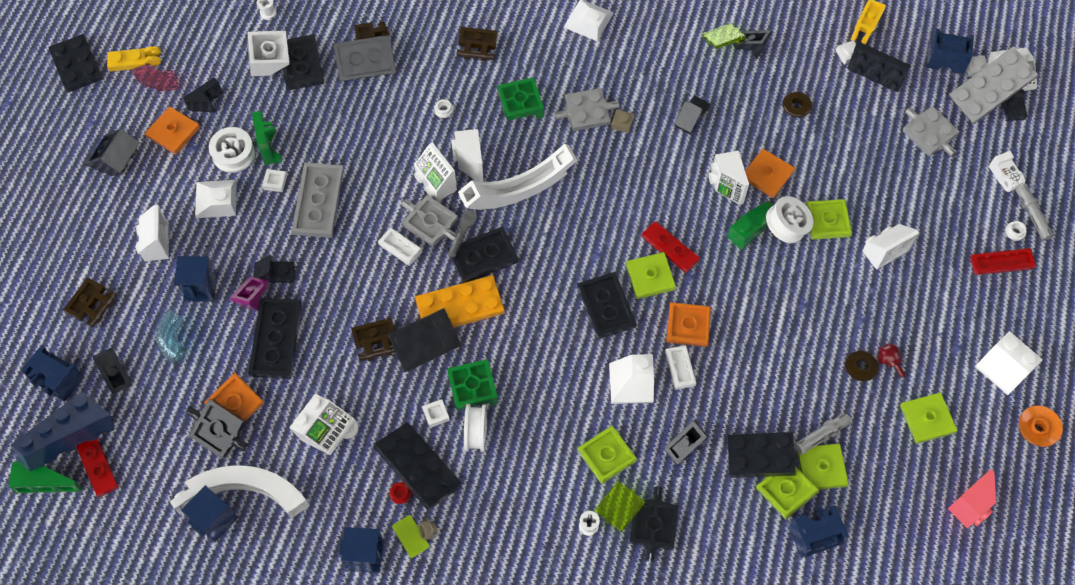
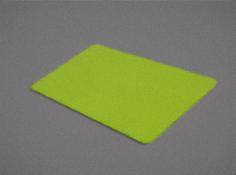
M411 515L392 525L393 530L410 558L417 556L430 547L427 541L422 539L419 528Z

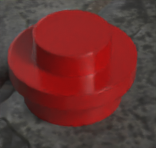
M399 482L390 488L389 496L394 503L404 504L409 501L411 491L403 482Z

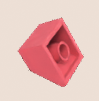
M990 469L948 508L966 528H969L972 524L977 527L993 512L990 508L996 503L994 471Z

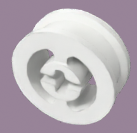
M237 127L221 129L213 135L209 142V152L215 165L224 172L236 173L243 171L254 160L255 149L252 140L243 129Z
M785 196L780 198L767 211L766 222L771 232L778 239L787 243H796L811 231L813 216L803 202L794 197Z
M466 404L464 451L480 449L481 452H485L487 406L483 404L482 408H477Z

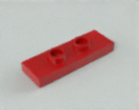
M656 221L642 233V238L660 253L664 252L666 258L684 273L689 272L700 260V257Z
M1031 248L972 254L970 256L975 275L1030 270L1036 267Z
M97 438L91 442L87 440L77 445L78 453L96 496L100 498L118 489L119 486L99 439Z

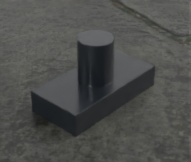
M1023 89L1002 103L1006 121L1026 120L1028 115L1023 99L1025 95Z

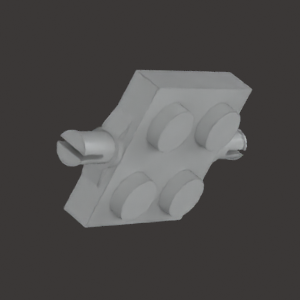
M602 88L565 94L566 110L555 112L556 120L568 118L572 131L610 125L608 111L619 108V101L607 102Z
M933 106L920 114H917L912 107L905 111L912 121L903 128V132L929 157L942 149L950 157L957 152L949 143L959 134V131Z
M428 195L416 205L407 199L402 202V207L410 211L409 215L402 222L403 227L432 247L445 236L454 241L457 234L451 230V227L458 221V215Z

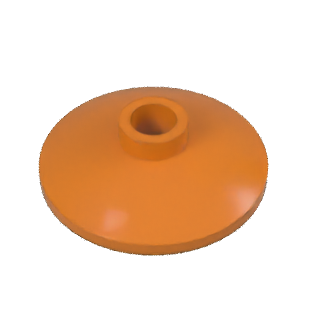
M1031 406L1020 415V432L1031 444L1039 447H1048L1055 444L1061 438L1063 432L1062 422L1051 409L1044 406ZM1035 426L1040 427L1041 432L1038 431V430L1035 428Z

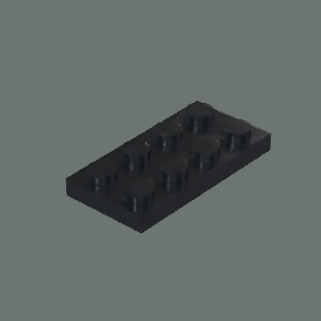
M260 298L248 371L250 377L291 379L302 309L301 300Z
M408 422L374 443L373 448L427 511L461 488L462 483Z

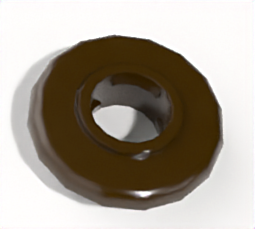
M791 92L784 97L782 107L788 115L801 118L811 112L812 101L802 92ZM799 103L802 107L796 108L792 104Z
M855 351L845 361L847 373L857 381H870L878 373L877 360L866 351ZM857 362H864L868 369H860L857 366Z

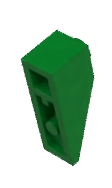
M768 200L744 214L730 226L727 238L740 250H743L768 228L766 214L773 204Z
M12 462L8 487L16 494L82 492V487L76 481L45 466L30 472L20 462Z

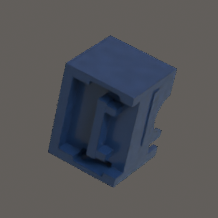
M936 28L928 46L926 68L938 70L941 67H948L953 73L964 74L972 59L974 35L970 34L969 37L946 34L941 33L940 29Z
M177 256L174 285L179 286L184 294L183 301L214 302L218 274L215 269H211L209 256Z
M42 345L21 369L31 380L30 383L35 388L47 386L44 389L47 395L51 396L53 394L64 402L85 377L74 364L62 360L52 352L49 353Z
M206 485L181 510L189 517L187 523L202 537L206 534L213 542H216L238 519L230 506Z
M835 505L830 507L829 512H827L826 508L823 510L821 507L818 508L816 511L818 516L815 518L816 521L809 519L803 513L799 518L794 519L788 527L801 559L840 546L849 537Z
M345 527L344 537L340 543L339 555H341L342 564H347L345 565L346 571L380 573L384 540L379 529Z

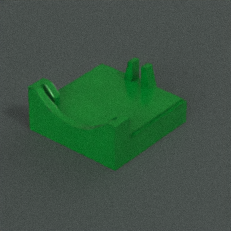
M534 77L497 85L503 113H505L507 121L535 115L536 119L544 117V107Z
M252 112L257 145L264 164L269 165L282 162L281 155L272 149V140L277 133L275 126H272V122H265L262 112Z
M488 359L447 368L456 410L465 409L466 404H470L471 407L489 403L490 406L498 404V397Z

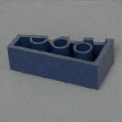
M81 392L10 445L16 460L31 472L57 459V455L66 451L71 452L77 449V445L87 440L91 442L98 438L97 435L105 431L109 433L115 430L111 414L84 392Z

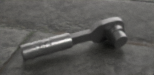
M467 210L463 213L460 220L462 227L448 252L449 256H456L467 228H471L477 218L474 211Z

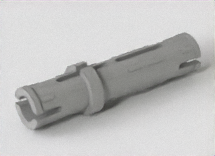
M1028 184L1017 187L1015 191L1023 203L1022 207L1029 214L1041 240L1051 239L1054 233L1050 229L1038 206L1039 202L1032 195Z
M841 413L835 419L827 420L819 429L794 443L795 450L798 454L803 455L824 440L835 437L840 430L851 424L850 417L847 414L845 415V413Z

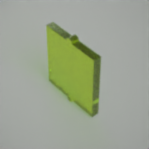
M731 23L702 33V37L707 41V44H711L715 49L745 39V35L740 29Z
M617 481L594 511L604 518L607 524L613 525L622 533L646 502L637 496L633 489H628Z

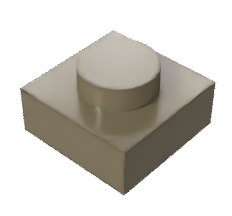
M616 109L611 129L629 133L635 114Z

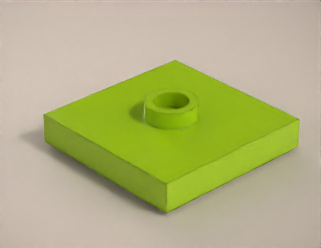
M846 199L806 202L805 205L813 216V227L810 231L811 240L852 236Z
M664 252L626 261L625 265L636 299L676 290V285Z
M941 392L900 404L916 444L955 434L958 431Z
M613 425L577 448V451L601 484L637 462L636 456Z
M840 444L815 446L803 455L797 453L800 471L819 490L842 488L849 485Z
M796 466V476L766 477L756 486V489L786 520L819 493V489Z

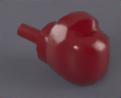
M889 343L879 348L878 362L880 364H887L889 368L895 367L901 378L906 376L899 365L903 360L897 345Z

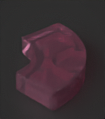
M149 63L131 70L135 79L146 88L150 87L157 89V91H172L180 88L173 70L167 72L157 71Z

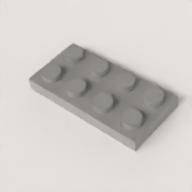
M1013 46L951 92L949 96L970 122L975 124L1036 79L1038 74Z
M304 163L292 226L293 235L333 237L344 172L343 165Z

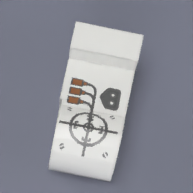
M1011 151L995 156L989 165V168L1007 192L1013 191L1023 184L1025 185L1024 175L1012 160L1014 156Z

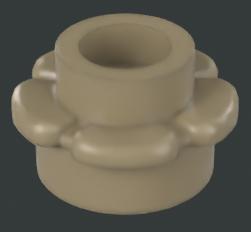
M429 519L419 523V532L423 540H433L434 535L437 534L435 522H431Z

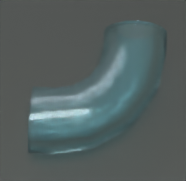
M168 309L157 325L156 342L159 351L175 365L184 358L187 352V347L182 345L177 338V332L183 325L184 320L174 311Z

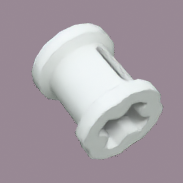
M257 0L260 16L264 20H271L276 16L277 12L273 7V0Z
M593 511L584 512L580 517V531L586 536L594 535L599 528V516ZM587 520L592 521L591 527H587Z

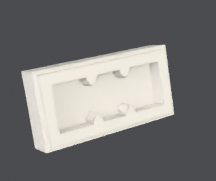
M392 228L378 241L381 247L409 266L422 253V248Z
M686 345L666 349L665 353L675 390L696 386Z

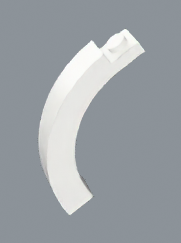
M564 144L542 163L520 175L495 182L472 180L458 193L465 207L469 209H493L511 205L534 196L555 184L567 175L566 170L578 160L570 146Z
M226 466L205 471L185 481L189 489L179 492L170 501L174 509L181 514L183 513L181 510L206 485L215 494L228 490L258 492L277 502L291 519L309 507L303 495L287 480L273 472L252 466Z

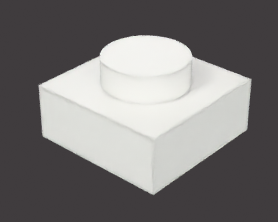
M854 40L839 45L836 48V52L844 65L850 62L856 46Z
M985 56L972 57L967 67L969 77H973L987 66Z
M267 169L262 185L263 189L283 192L287 178L286 172Z
M442 399L422 406L429 428L450 421Z

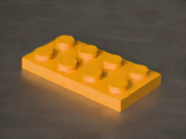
M493 275L415 296L421 318L445 308L453 328L505 314Z

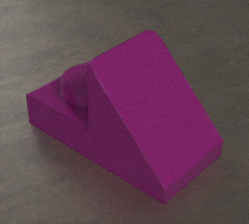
M250 276L230 297L231 301L243 308L258 311L259 298L269 288V281Z

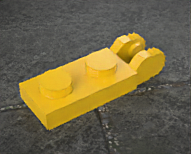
M868 0L855 26V31L851 37L852 41L857 39L858 33L861 31L866 33L862 43L866 44L870 35L872 36L886 8L885 4L875 0Z
M150 46L146 49L108 52L107 68L109 71H121L157 66L161 63V58L158 57L161 54V49L156 46Z

